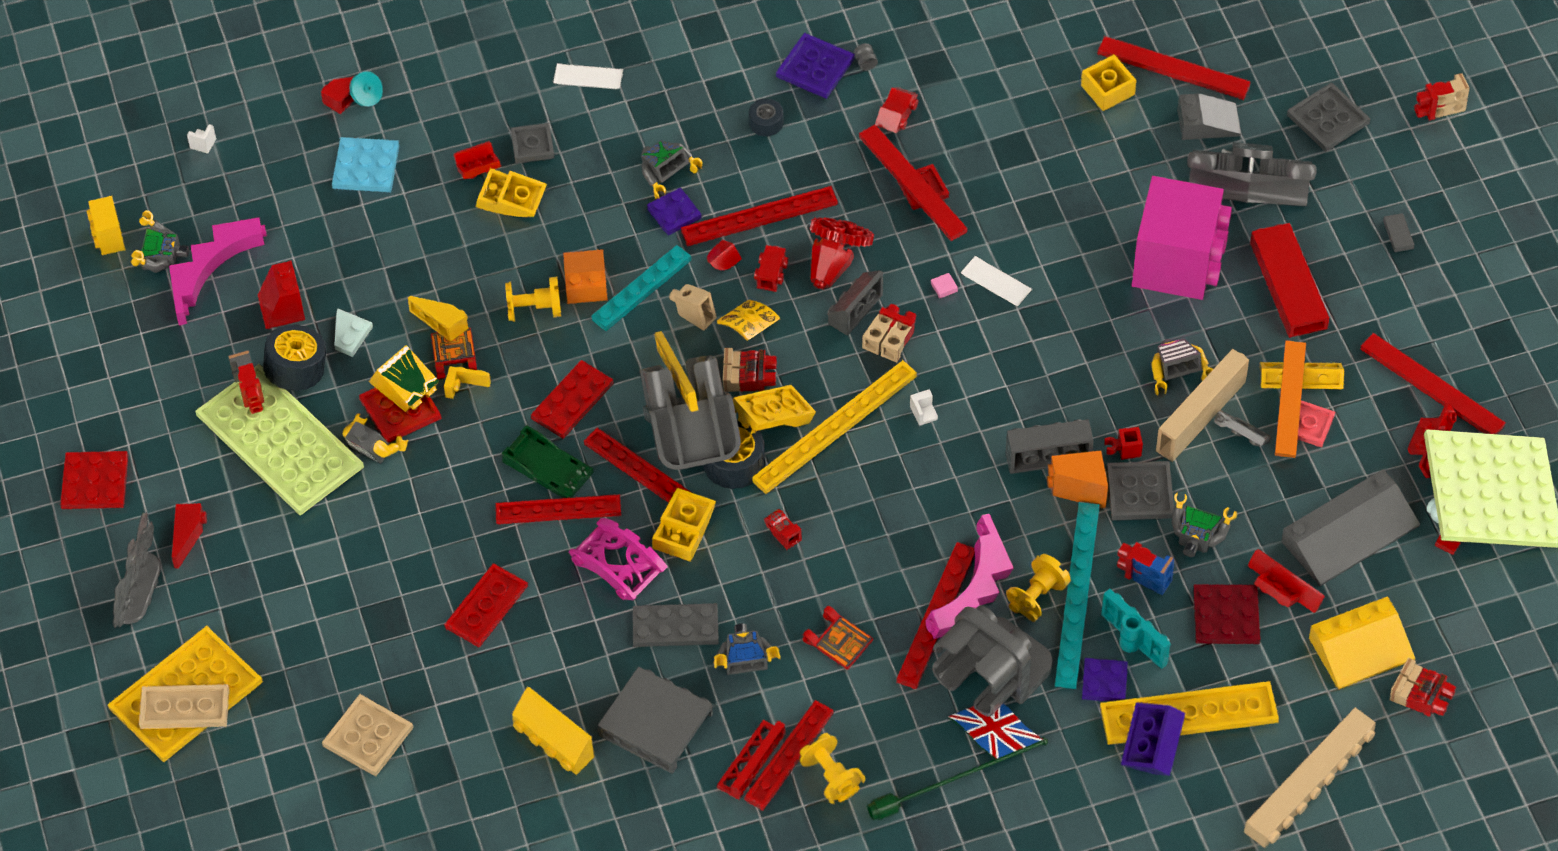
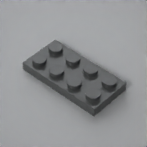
M717 603L633 606V647L718 644Z

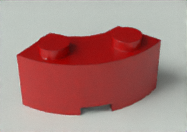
M892 87L885 103L880 107L875 125L895 133L901 129L904 130L911 111H915L917 108L918 94L899 87Z

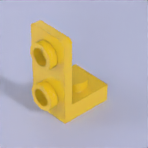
M450 366L444 384L445 397L454 399L455 392L459 391L461 383L490 387V374L483 370L476 371Z

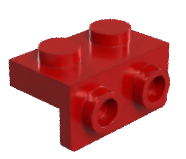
M490 141L454 153L457 170L463 179H472L479 174L489 173L490 168L495 170L501 167L499 159L493 152Z

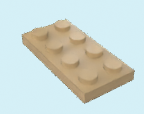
M227 684L142 687L139 718L140 729L227 727L229 686Z

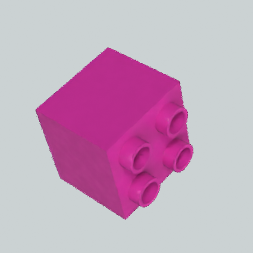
M1152 176L1137 237L1132 287L1203 300L1206 285L1217 286L1222 264L1221 258L1226 249L1232 207L1222 205L1224 189Z

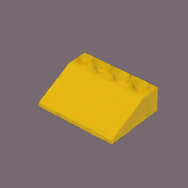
M1388 596L1311 625L1309 639L1338 690L1406 663L1408 658L1415 660L1399 615Z

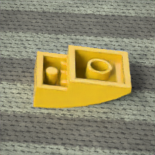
M490 168L478 196L476 207L508 216L534 217L547 184L513 171L505 174Z
M677 488L661 516V523L652 538V549L691 562L708 526L716 501Z

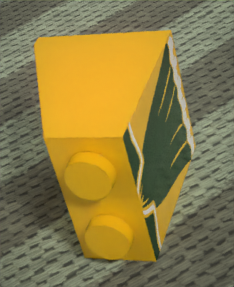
M406 345L378 368L369 382L402 410L407 412L410 408L415 410L422 403L421 399L425 395L430 397L437 390L435 386L439 380Z

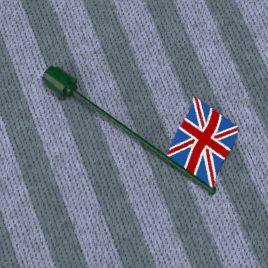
M1004 704L992 716L981 714L974 706L950 715L948 718L962 727L973 741L991 755L994 760L901 798H898L897 795L893 796L892 793L871 800V803L867 804L868 813L873 821L876 819L880 821L899 813L900 803L1040 745L1044 744L1046 746L1048 740L1045 737L1040 738L1027 728Z

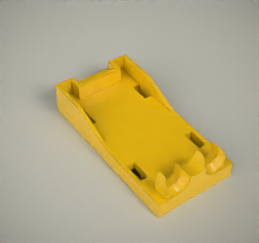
M792 385L733 398L735 414L738 412V421L741 422L745 429L750 425L752 428L751 434L758 430L780 425L798 427L810 424L816 413Z

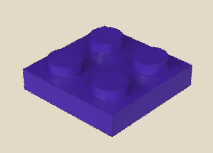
M681 187L647 204L648 211L667 236L681 230V227L702 219L701 213Z
M1085 658L1082 699L1107 702L1125 700L1128 661Z

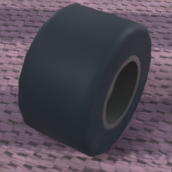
M760 99L750 106L749 127L754 133L760 136H772L782 129L784 124L783 108L777 101Z

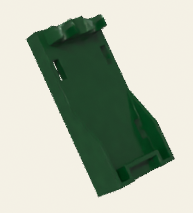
M528 425L520 431V435L511 446H507L501 453L503 463L562 498H573L594 473L592 467L561 450L543 434Z

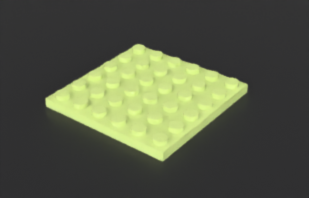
M1426 430L1424 438L1441 540L1558 548V508L1545 438Z

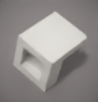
M210 124L206 131L197 129L195 133L189 132L187 134L190 148L204 153H209L216 140L214 127Z
M930 389L910 395V408L919 426L938 419L932 405L933 395Z

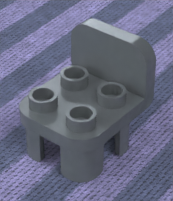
M712 355L690 358L686 361L688 379L695 390L699 409L694 412L689 410L683 397L676 398L670 370L664 369L661 365L639 370L646 405L642 406L644 417L652 425L658 458L670 469L680 470L732 458L740 448L741 440L731 394L723 391L717 358H713Z
M979 605L976 609L970 606L965 607L955 617L954 625L933 646V650L937 653L946 649L933 664V673L937 680L948 690H956L974 670L988 681L990 685L974 701V708L985 716H992L1010 696L1019 704L1024 703L1047 679L1052 670V655L1045 646L1009 620L996 617L990 609L983 605Z

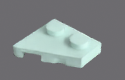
M338 309L336 315L335 350L353 357L373 328L372 322Z

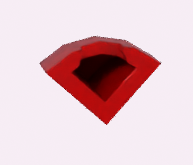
M725 240L719 242L707 256L708 263L718 270H727L742 259L734 244Z

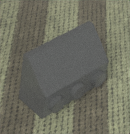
M880 270L863 272L859 278H855L848 291H844L839 301L829 308L827 312L828 324L848 336L883 296V272Z

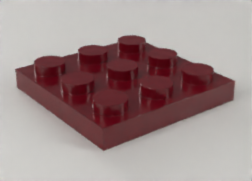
M1193 585L1196 644H1260L1258 590L1256 585Z

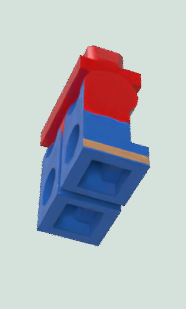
M1138 542L1133 547L1123 543L1118 550L1120 558L1117 562V567L1125 571V578L1129 580L1133 578L1137 583L1161 595L1164 594L1173 580V557L1168 555L1165 559L1152 554L1148 548L1142 547V544Z

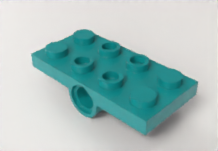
M1109 588L1103 595L1101 615L1120 631V648L1129 653L1140 649L1158 667L1163 669L1168 664L1171 644L1166 635L1160 634L1150 621L1143 619L1134 607H1130L1124 602L1120 594L1114 593Z

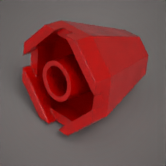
M821 238L820 242L819 239L814 240L812 245L811 281L816 288L824 290L825 288H830L853 261L854 254L851 249L848 248L845 251L843 250V244L827 240L826 238Z

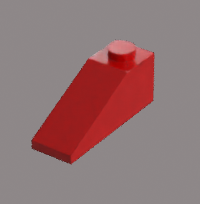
M201 503L176 504L172 546L174 568L181 566L202 534L203 524L207 523V513L203 511Z

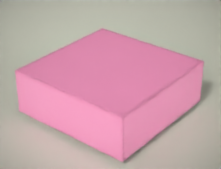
M949 273L931 280V285L939 299L958 292V287Z

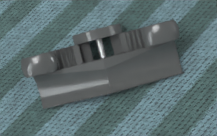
M1233 142L1232 153L1193 150L1187 158V165L1191 168L1189 183L1224 189L1223 199L1243 202L1307 206L1310 180L1315 179L1317 172L1316 166L1312 164V161L1272 158L1273 148L1268 145ZM1243 157L1250 158L1248 171L1242 170ZM1254 158L1261 159L1259 172H1253Z

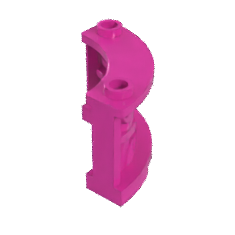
M601 518L596 523L598 527L576 549L571 548L568 552L572 556L571 559L575 565L589 569L602 577L616 590V594L621 599L635 600L636 596L668 566L650 546L646 549L644 545L639 543L640 537L627 528L625 530L620 529L615 521ZM623 546L627 547L626 559L628 565L607 564L605 549L614 550ZM636 554L638 556V558H634L635 564L631 559V555ZM650 569L651 571L644 578H642L641 572ZM632 574H635L639 583L630 590L624 583V580H629L632 585Z

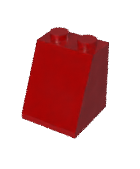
M292 261L272 265L258 293L266 329L304 321L305 316Z

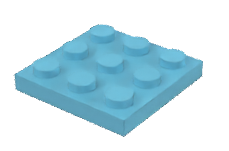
M341 137L332 181L333 189L391 192L399 141Z

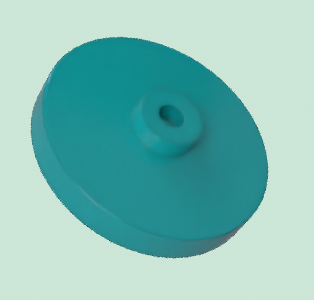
M367 71L356 74L350 83V94L353 100L363 107L373 106L380 101L383 87L378 76Z

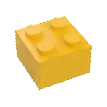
M1112 55L1083 70L1081 86L1101 110L1104 111L1135 95L1136 79L1119 59Z
M112 196L88 201L90 209L86 211L96 249L100 248L102 255L125 250Z

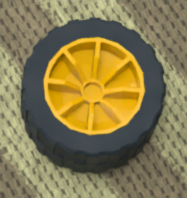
M738 419L737 424L741 440L738 452L730 459L704 464V471L707 473V477L713 483L723 488H744L753 484V476L757 475L765 466V444L761 432L756 431L754 434H751V426L749 425L745 429Z

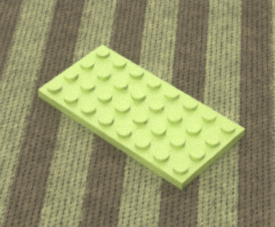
M258 364L254 367L256 378H259L264 397V403H261L263 411L251 414L249 407H244L239 382H234L195 411L196 416L301 516L363 469L364 464L287 390L272 384L266 378L263 367Z

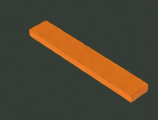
M1285 341L1275 456L1296 457L1306 343Z

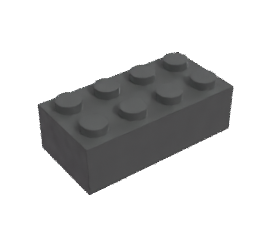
M1077 419L1072 422H1056L1051 425H1035L1029 428L1008 430L1005 454L1010 474L1047 469L1048 464H1051V457L1055 455L1092 452L1094 440L1089 419Z

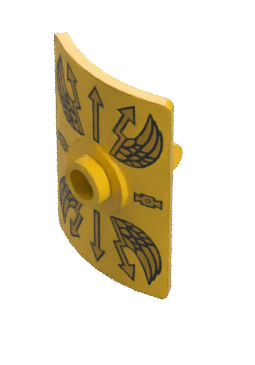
M747 300L718 319L717 323L736 330L748 341L778 321L780 317L768 306L757 301Z

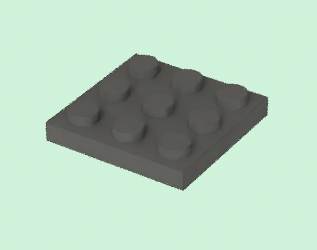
M1332 82L1287 110V116L1325 152L1370 124V118Z
M1169 461L1107 463L1111 520L1172 518L1174 501Z

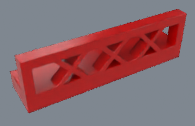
M763 720L721 778L717 788L740 800L785 736V724L777 721L775 725H772ZM764 728L770 730L766 738L762 739L761 733ZM760 745L756 752L750 756V748ZM748 762L744 769L739 772L737 766L740 763ZM736 778L731 788L725 785L727 780Z

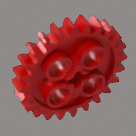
M814 218L809 229L815 235H820L821 238H827V240H833L844 245L849 244L858 247L861 245L866 247L872 245L874 234L869 229H864L862 226H857L856 223L850 221L835 220L833 218Z

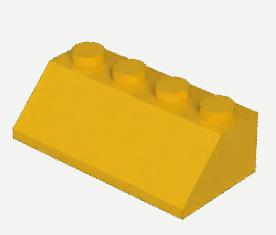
M530 687L526 688L512 713L514 728L519 733H525L534 745H540L550 758H556L566 771L571 770L577 775L594 758L592 737Z

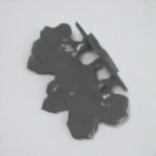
M147 512L141 515L136 541L133 538L127 546L126 572L124 578L119 581L115 588L113 606L114 628L117 626L120 628L123 624L136 623L143 618L148 606H150L152 593L158 583V576L161 571L160 559L152 553H147L152 545L154 532L152 521L147 526Z

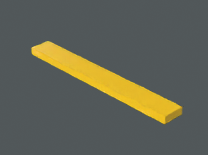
M656 332L654 336L658 353L667 369L671 371L672 378L691 412L698 411L694 388L663 332Z

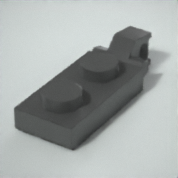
M1222 410L1215 417L1214 422L1221 428L1225 426L1231 428L1232 433L1249 438V442L1255 446L1266 445L1271 439V436Z

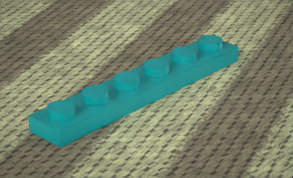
M676 245L592 315V321L603 330H609L691 261V255Z

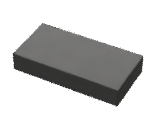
M1403 213L1385 216L1383 222L1394 252L1414 249V242Z

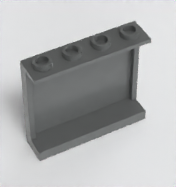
M638 667L598 724V733L600 737L673 774L677 768V760L707 715L710 717L713 715L712 704L706 698H699L688 689L674 685L669 679H662L651 670H644Z

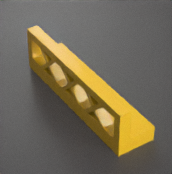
M1260 362L1261 388H1281L1283 362ZM1304 363L1302 389H1343L1344 368L1342 363Z

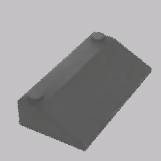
M1382 469L1285 527L1281 542L1317 584L1322 586L1420 526V523L1398 485Z

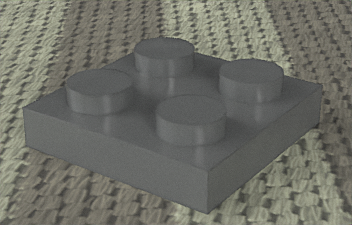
M549 123L511 128L515 163L554 158Z

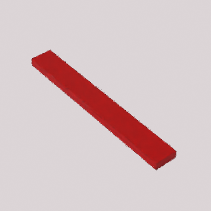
M1104 36L1098 49V55L1105 57L1115 55L1121 62L1244 100L1251 83L1241 78Z
M876 125L859 133V138L950 241L967 233V227Z
M832 186L687 225L681 227V232L686 245L691 246L838 205V200Z
M1375 333L1361 345L1363 352L1441 405L1445 406V403H1450L1457 416L1482 433L1498 434L1505 427L1506 422Z

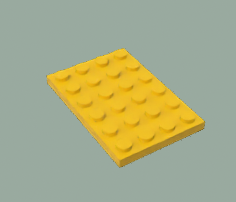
M206 626L108 704V708L158 758L165 762L207 727L140 729L139 718L142 687L228 684L229 710L263 683V681L248 664Z

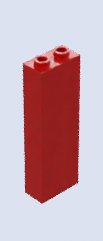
M1290 223L1277 224L1273 227L1259 228L1252 231L1251 247L1288 337L1291 338L1326 330L1328 328L1329 315Z

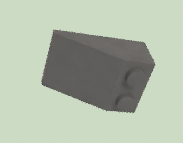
M1199 93L1179 95L1177 110L1182 140L1241 136L1236 103Z

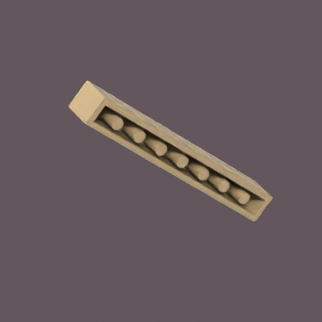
M1354 708L1246 822L1244 833L1264 848L1269 843L1273 844L1279 838L1280 831L1291 826L1297 813L1302 814L1308 806L1307 803L1319 796L1321 788L1324 785L1328 786L1333 781L1334 774L1338 770L1342 771L1347 766L1348 759L1351 756L1355 757L1358 755L1365 741L1369 743L1375 735L1374 728L1376 722L1357 708Z

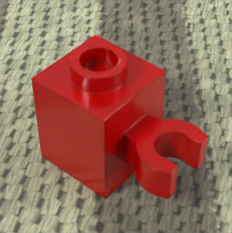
M1139 427L1119 429L1118 439L1113 437L1104 439V445H1112V447L1106 448V454L1108 455L1119 451L1121 460L1142 456L1143 442Z

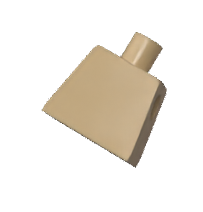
M686 284L680 291L674 289L670 293L669 298L676 303L678 314L703 331L717 318L710 292Z

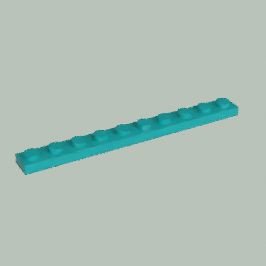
M1079 502L1069 574L1071 581L1067 589L1055 687L1076 689L1100 504Z

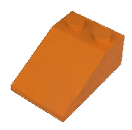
M603 250L563 253L567 303L606 301L607 288Z

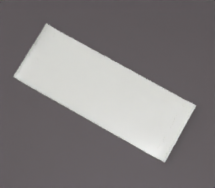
M557 63L553 83L620 89L623 69Z
M977 256L961 272L967 278L1016 306L1032 290V288L991 266Z

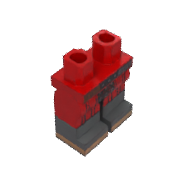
M245 350L228 355L235 383L239 382L244 407H249L251 414L263 411L261 403H264L261 384L259 378H256L249 351Z

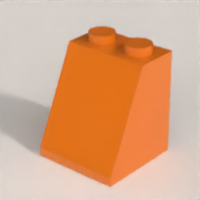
M1101 451L1055 455L1051 457V464H1048L1049 476H1047V486L1052 488L1053 496L1075 502L1100 504L1099 508H1106L1108 483Z

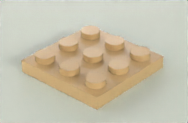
M359 694L323 740L322 744L328 750L370 774L377 776L411 732L413 724Z

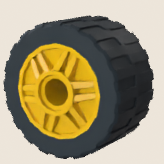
M297 324L285 325L273 330L267 336L265 342L263 371L266 378L272 384L285 390L299 391L315 386L324 374L326 358L325 340L314 329Z

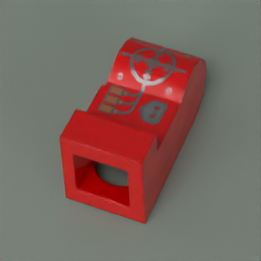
M777 509L764 518L768 529L786 550L802 540L801 528L797 524L794 525L782 510Z

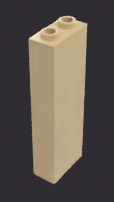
M1232 349L1162 424L1158 430L1156 452L1173 462L1246 383L1249 359L1244 354Z

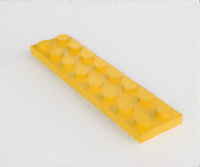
M1270 681L1100 703L1108 745L1126 743L1136 702L1170 705L1184 712L1185 717L1180 735L1273 724L1279 721Z

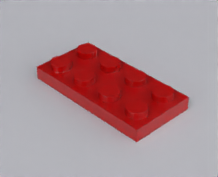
M580 360L533 411L531 419L564 439L611 388L614 381L588 363Z

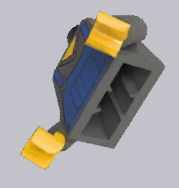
M740 623L734 626L735 633L727 635V641L722 643L719 651L714 656V668H717L719 665L724 666V668H727V675L768 669L767 658L768 662H771L772 658L781 659L779 648L772 646L764 637H759L757 631H747L746 624Z

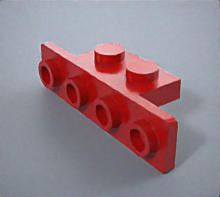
M1445 403L1439 418L1420 419L1407 448L1410 455H1423L1419 468L1425 478H1430L1431 474L1424 433L1426 430L1451 431L1453 424L1456 422L1457 414L1450 403Z
M1255 550L1248 563V567L1260 575L1254 584L1262 592L1269 594L1279 604L1287 608L1299 602L1313 613L1318 611L1325 597L1322 593L1261 550Z

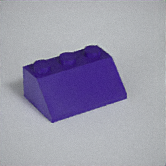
M1136 702L1121 765L1151 774L1170 776L1185 713L1170 705Z

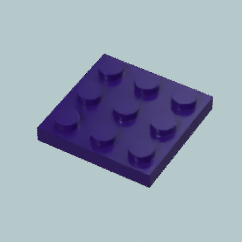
M804 33L777 70L776 77L827 99L854 61L855 54Z

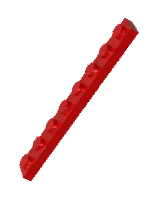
M959 542L956 543L897 676V683L917 689L934 651L933 646L939 639H934L932 633L928 631L926 619L931 611L939 609L957 598L975 557L974 547Z

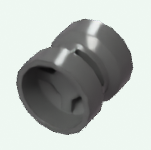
M867 43L857 46L854 50L859 67L864 71L871 70L878 64V60L873 54L872 46Z

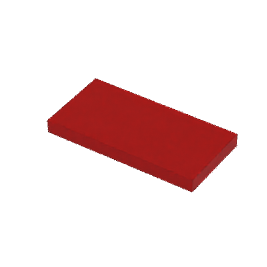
M493 563L444 624L445 629L480 648L526 590L528 582Z

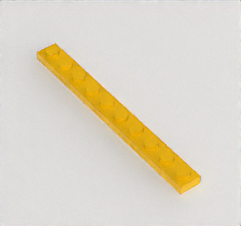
M902 360L764 467L757 475L755 474L752 478L753 483L765 494L769 493L915 379L917 372Z

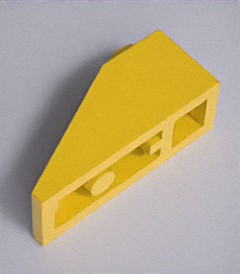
M414 296L408 297L409 311L450 342L468 329V317L463 310H459L451 304Z

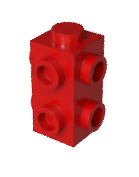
M766 245L764 253H760V267L756 268L754 273V280H757L758 289L777 292L778 285H782L784 279L783 268L787 269L789 257H786V248Z

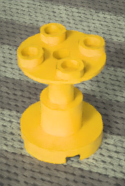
M549 277L550 288L534 289V293L513 295L511 281L505 283L509 321L515 322L514 307L536 305V309L552 308L553 318L561 317L557 277Z
M1041 554L1040 557L1038 555L1031 563L1035 575L1030 579L1031 586L1026 592L1017 587H1010L1006 591L1010 602L1009 608L1014 613L1020 612L1031 622H1035L1042 615L1036 598L1040 594H1046L1051 588L1055 590L1065 589L1071 581L1068 571L1065 569L1063 572L1059 568L1061 563L1047 554Z
M824 733L811 746L807 745L801 749L800 754L802 757L800 763L804 767L820 763L825 770L824 777L829 783L824 791L825 797L831 804H835L834 800H838L841 803L858 792L860 789L858 784L861 781L864 784L865 776L858 768L846 770L842 763H835L830 754L835 749L838 741L835 736Z

